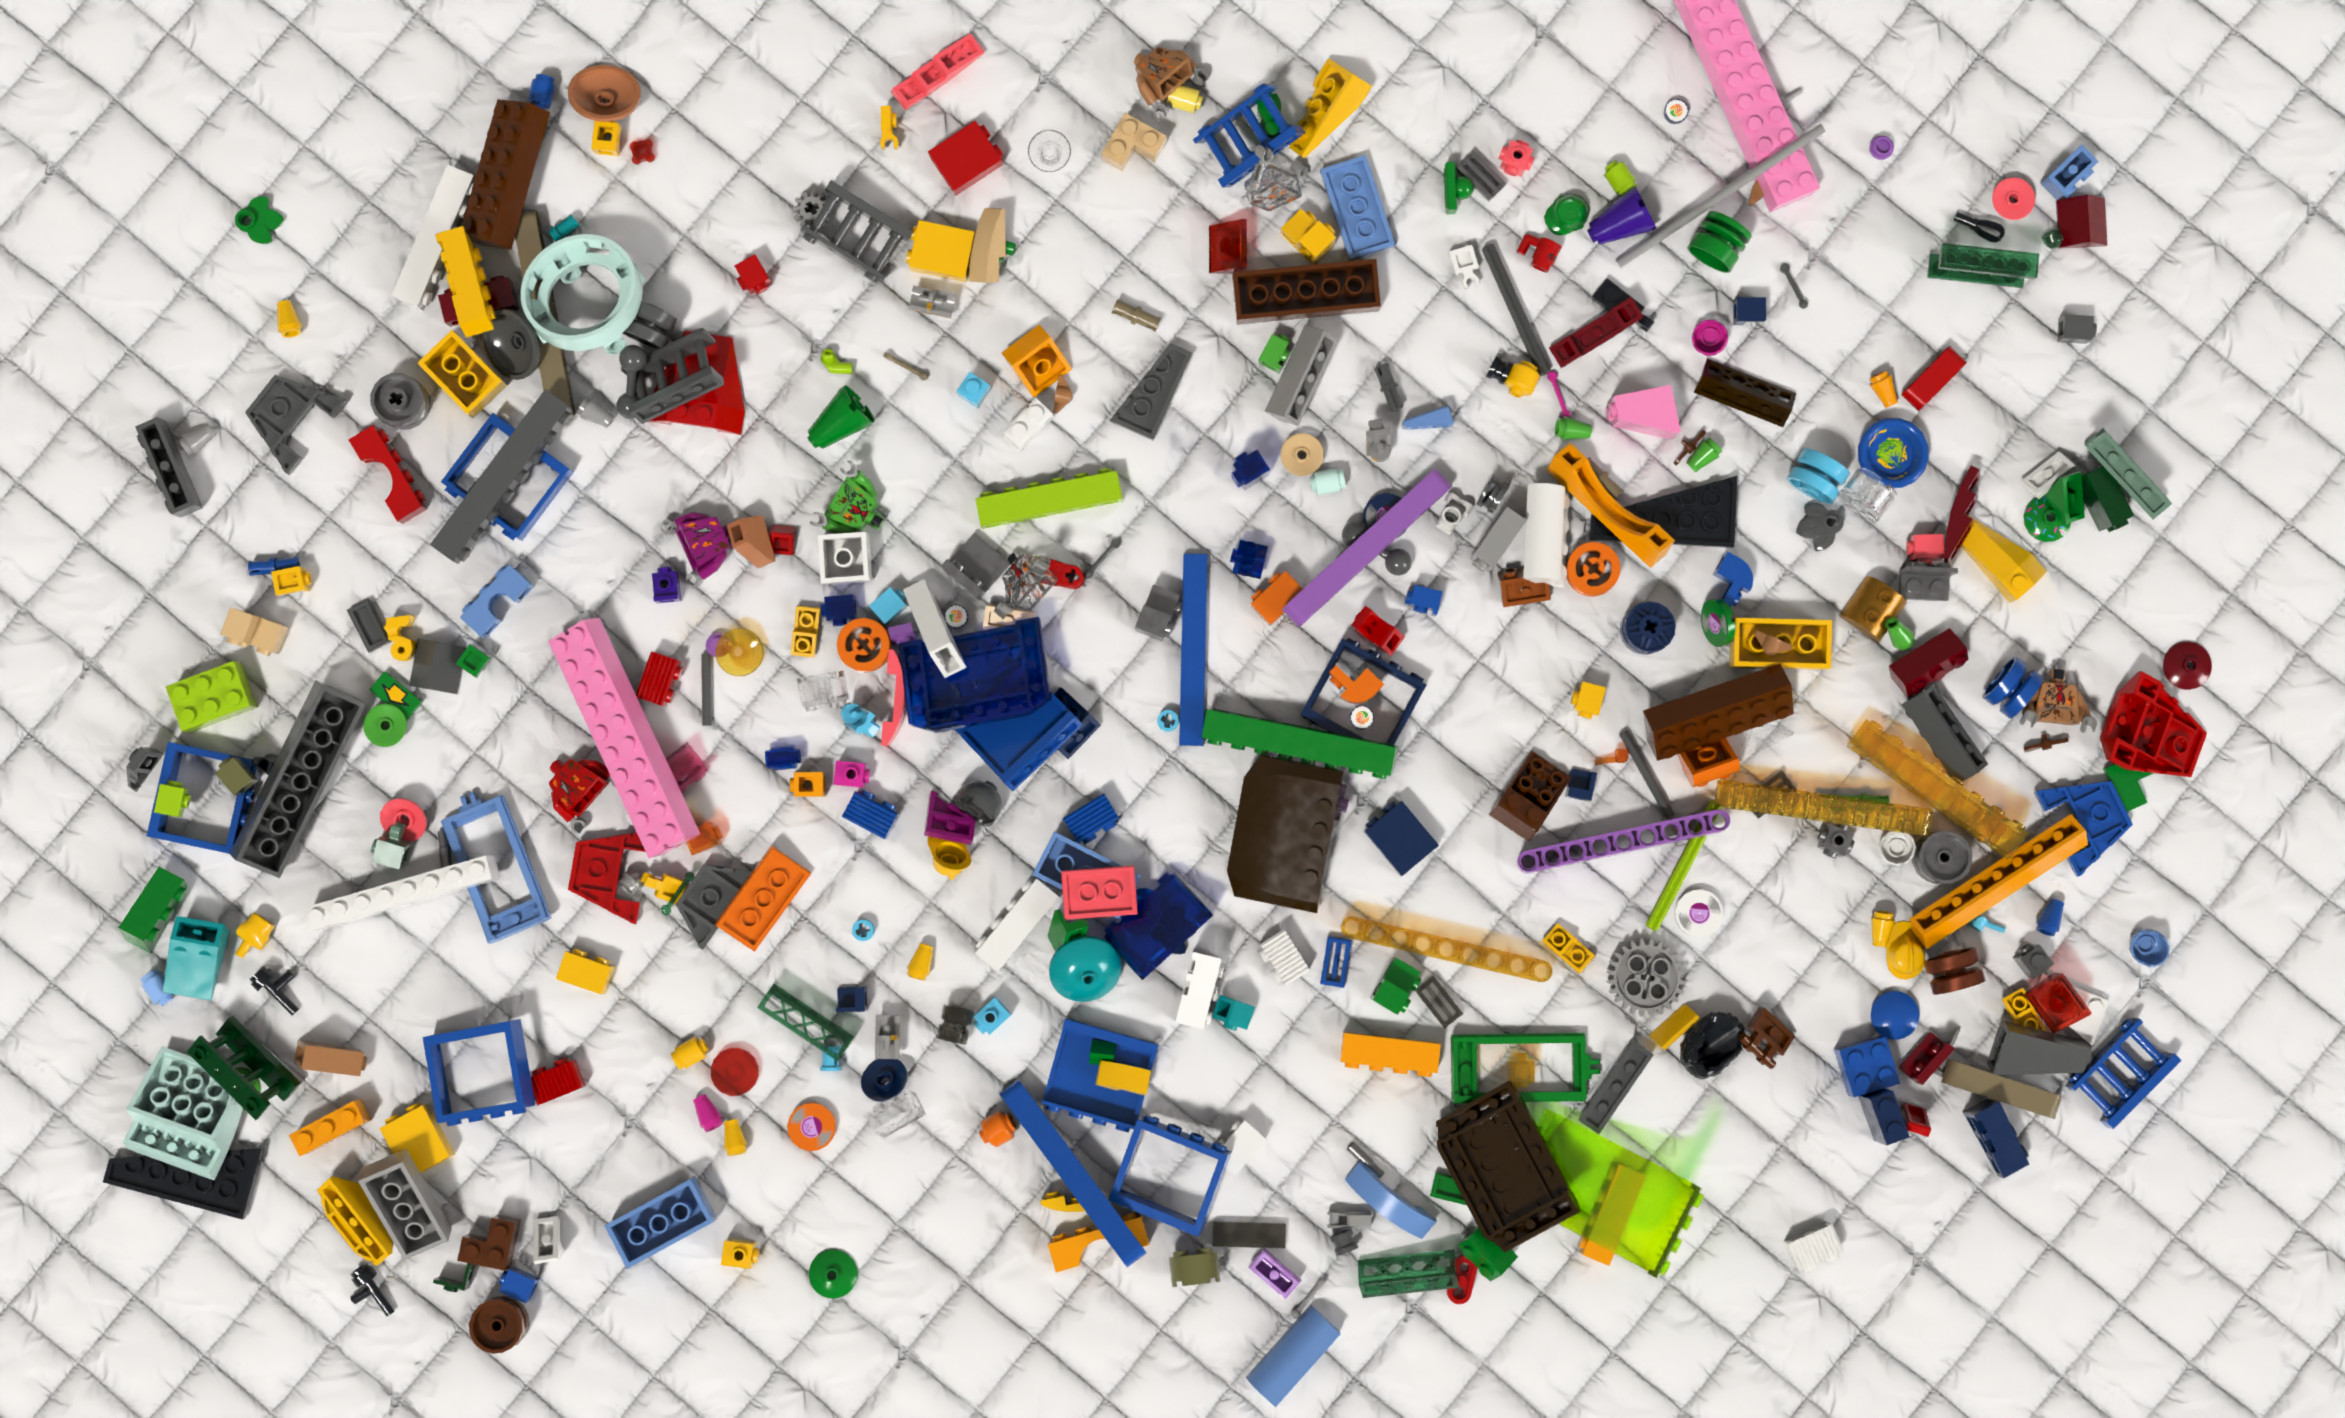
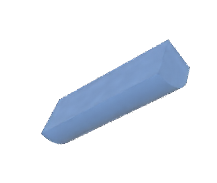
M1310 1305L1246 1378L1262 1396L1276 1407L1341 1333L1320 1312Z

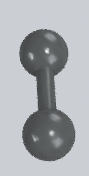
M637 345L624 347L619 355V362L627 371L626 393L622 394L617 400V410L622 417L627 419H634L629 413L628 405L638 401V395L636 394L637 371H640L647 361L645 351Z
M1349 522L1342 530V539L1350 547L1368 529L1362 522ZM1384 549L1379 554V556L1385 559L1386 569L1393 575H1404L1411 568V556L1403 549H1393L1391 551Z

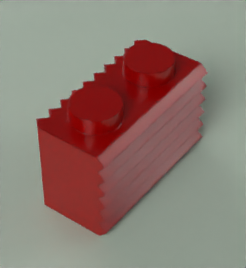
M651 651L636 693L637 698L664 707L667 706V703L671 704L675 695V690L672 689L675 680L679 681L683 671V667L680 666L681 661Z
M568 1057L554 1062V1068L546 1070L544 1066L531 1071L533 1075L531 1077L533 1094L537 1106L586 1086L575 1059L569 1061Z

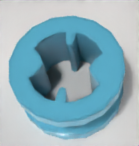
M1172 710L1162 711L1157 719L1158 726L1165 732L1175 730L1179 723L1178 715ZM1166 714H1171L1172 720L1175 721L1173 726L1170 724V728L1164 727V722L1161 721L1163 716L1166 717Z
M866 919L855 922L852 927V934L859 941L871 939L875 932L874 925ZM861 923H865V927L868 925L870 931L866 933V937H862V934L858 935L857 933Z

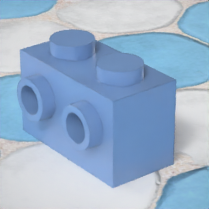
M2081 145L2040 184L2056 200L2063 195L2067 198L2077 189L2075 184L2080 179L2084 182L2094 173L2092 168L2099 161Z

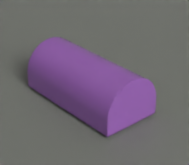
M1265 1248L1257 1254L1248 1267L1284 1299L1301 1282L1297 1275Z

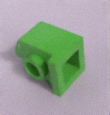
M1272 334L1259 357L1258 363L1279 374L1282 369L1279 363L1282 362L1284 364L1291 352L1287 349L1291 340L1282 334L1277 336Z

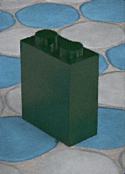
M2102 466L2083 475V501L2099 532L2105 529L2111 532L2129 524L2127 519L2133 517L2134 514L2117 480L2106 468Z

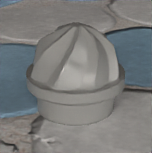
M633 869L622 874L623 878L619 882L630 894L633 895L636 891L642 890L644 882L640 881L643 876L641 871Z

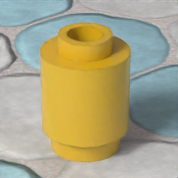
M694 1036L675 1047V1051L671 1052V1057L680 1070L684 1067L687 1069L707 1057L706 1052L709 1049L702 1038L698 1039Z

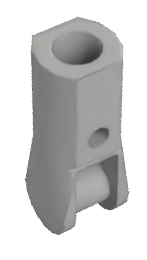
M1371 1211L1327 1212V1215H1330V1224L1327 1225V1228H1371L1372 1226ZM1339 1216H1346V1224H1340Z

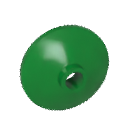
M826 1250L817 1255L810 1265V1283L813 1289L823 1297L832 1299L843 1297L853 1289L857 1281L858 1274L854 1260L841 1250ZM829 1271L836 1272L837 1276L835 1279L828 1277Z

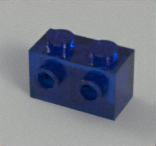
M1258 450L1253 451L1249 455L1247 452H1244L1234 459L1231 478L1238 488L1242 486L1246 491L1269 476L1270 468Z

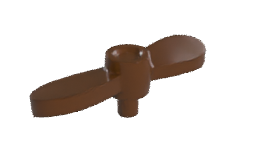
M1701 429L1691 442H1687L1684 439L1680 442L1684 445V451L1674 461L1676 466L1687 453L1691 454L1696 449L1695 444L1706 433L1704 429Z
M2046 734L2041 735L2042 741L2040 744L2024 747V752H2031L2040 748L2048 750L2052 748V745L2069 742L2066 737L2050 741V739L2047 740Z

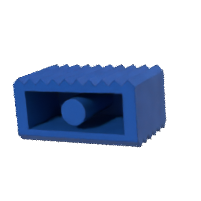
M862 790L861 793L855 791L842 817L883 839H887L899 816V813L895 812L897 807L886 801H883L882 804L874 801L875 795L865 790Z
M1104 793L1063 818L1077 843L1083 841L1084 845L1097 838L1095 833L1101 829L1107 832L1117 826L1116 820L1119 819Z

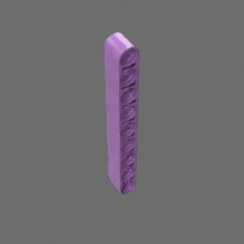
M1435 468L1300 591L1282 611L1298 627L1302 626L1436 503L1452 485Z
M1713 810L1526 850L1519 855L1517 866L1521 872L1531 874L1718 834L1729 827L1730 816L1724 810ZM1713 816H1722L1725 820L1724 826L1721 828L1715 827L1712 823ZM1689 821H1698L1701 825L1700 832H1691L1688 828ZM1668 825L1674 826L1677 829V836L1674 838L1667 837L1664 833V828ZM1642 831H1650L1653 834V841L1650 843L1643 842L1640 838ZM1624 835L1629 838L1630 845L1627 848H1621L1617 845L1616 839L1619 836ZM1595 841L1604 842L1606 845L1605 852H1595L1593 850V843ZM1579 846L1582 850V856L1572 858L1569 854V848ZM1548 851H1555L1558 854L1559 859L1556 863H1548L1546 861L1545 854ZM1525 856H1531L1535 860V865L1530 869L1524 868L1521 864V859Z

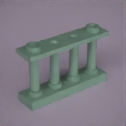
M2104 428L2085 443L2086 448L2153 520L2172 504Z

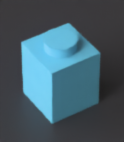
M969 372L956 392L959 397L979 409L990 392L991 387L988 383Z
M891 587L869 605L885 625L892 622L908 606L904 602L907 600L905 595L898 588L894 591Z

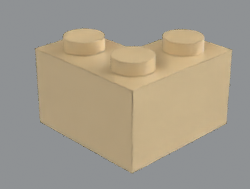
M1124 113L1101 153L1102 160L1122 172L1134 151L1155 163L1167 143V136Z
M230 607L220 635L228 637L226 642L248 648L250 644L257 647L256 652L270 656L271 652L280 653L289 627Z

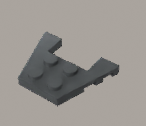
M274 375L245 413L270 448L273 456L282 466L283 471L290 475L303 458L284 444L288 436L314 404L329 416L335 418L347 401L341 397Z

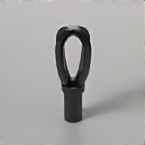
M1957 212L1953 220L1970 227L1979 236L1993 243L2001 241L2005 234L2004 227L1999 223L1989 220H1978L1960 212ZM1977 225H1982L1997 230L2000 233V235L1994 236L1990 233H1987L1986 231L1979 228Z

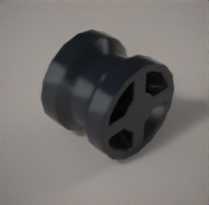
M1496 355L1486 377L1489 379L1495 378L1499 384L1503 385L1513 363L1504 362L1501 360V357Z

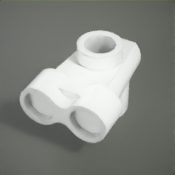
M1448 493L1443 501L1445 507L1436 524L1438 529L1449 535L1463 517H1468L1473 509L1471 503L1460 499L1454 493Z

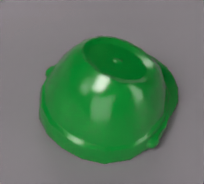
M1577 194L1559 195L1546 210L1544 215L1545 224L1556 235H1566L1582 229L1589 216V206L1584 198Z

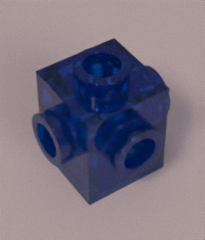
M1240 540L1238 549L1233 548L1230 562L1234 563L1232 573L1261 579L1268 546Z

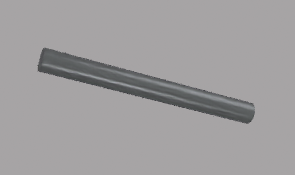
M1626 730L1619 734L1666 819L1673 816L1672 808L1629 732Z

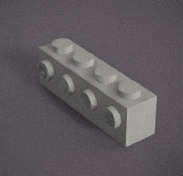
M1304 325L1265 409L1266 413L1279 421L1299 426L1337 345V338L1323 329Z

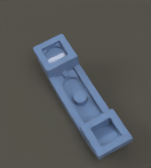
M1359 1161L1345 1178L1346 1182L1364 1201L1386 1219L1406 1232L1423 1239L1437 1222V1219L1417 1205L1416 1208L1382 1183L1378 1179L1379 1175Z

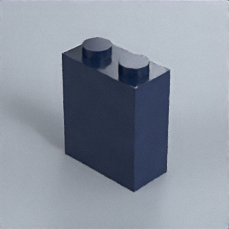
M1393 801L1383 809L1386 814L1380 819L1375 816L1365 824L1368 829L1364 833L1400 876H1403L1437 848L1439 844L1403 801H1400L1398 804Z
M1884 1088L1858 1096L1874 1141L1887 1146L1910 1138L1892 1090Z

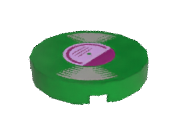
M1722 599L1708 600L1704 603L1701 610L1703 632L1707 640L1715 647L1730 644L1735 636V621L1732 622L1730 617L1733 615V612Z

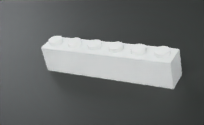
M447 164L391 296L396 300L422 311L425 306L430 304L433 296L431 291L434 284H438L441 279L442 271L440 270L443 266L440 255L443 250L439 243H437L435 234L460 226L462 219H464L468 199L474 184L475 176Z

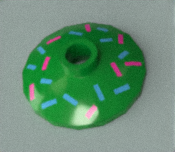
M2045 495L2040 499H2033L2026 506L2023 515L2024 525L2028 533L2035 539L2043 542H2053L2062 538L2069 531L2071 523H2062L2045 498ZM2048 513H2051L2054 516L2052 522L2048 521L2046 518V515Z

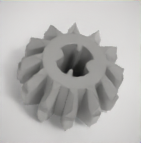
M816 190L811 191V196H808L804 191L802 193L803 200L800 198L795 199L796 203L800 206H794L792 210L798 213L794 219L796 222L801 221V228L803 225L807 227L809 224L810 229L827 201L825 200L826 195L823 192L817 197ZM812 206L816 209L817 213L815 215H812L809 210ZM829 217L825 221L828 224L831 222Z

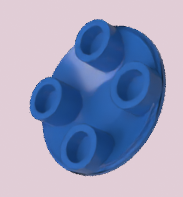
M1890 991L1878 996L1874 1000L1871 1009V1022L1878 1034L1888 1039H1903L1916 1029L1919 1022V1010L1917 1004L1909 995L1899 991Z

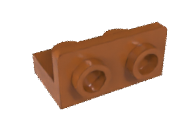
M1506 568L1502 572L1497 573L1503 607L1551 600L1550 586L1547 583H1534L1524 579V568Z

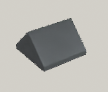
M418 639L409 686L457 694L462 668L456 662L466 647Z

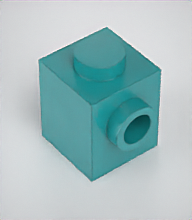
M1219 995L1212 1018L1224 1022L1223 1027L1237 1031V1028L1240 1027L1247 1030L1255 1007Z

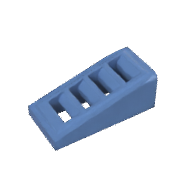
M1445 406L1404 420L1401 426L1402 429L1406 430L1452 427L1454 422L1449 407Z

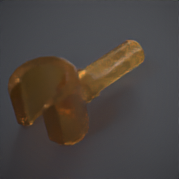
M1615 749V757L1595 759V765L1625 763L1628 760V750Z

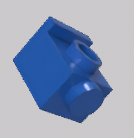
M1414 585L1412 590H1407L1405 604L1414 607L1413 611L1427 614L1428 610L1432 611L1431 616L1436 617L1443 591Z

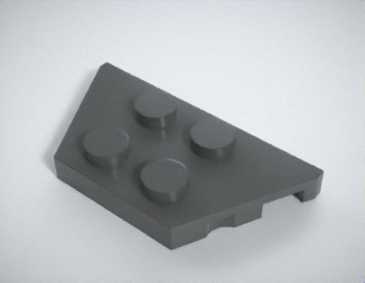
M703 864L677 901L676 906L685 919L700 949H704L718 929L715 922L749 877L752 870Z

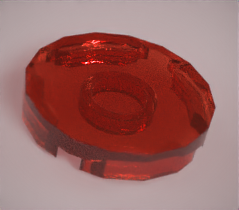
M729 1048L720 1052L713 1060L711 1066V1079L714 1086L721 1093L729 1096H740L749 1092L756 1085L759 1077V1065L756 1058L749 1051L741 1048Z

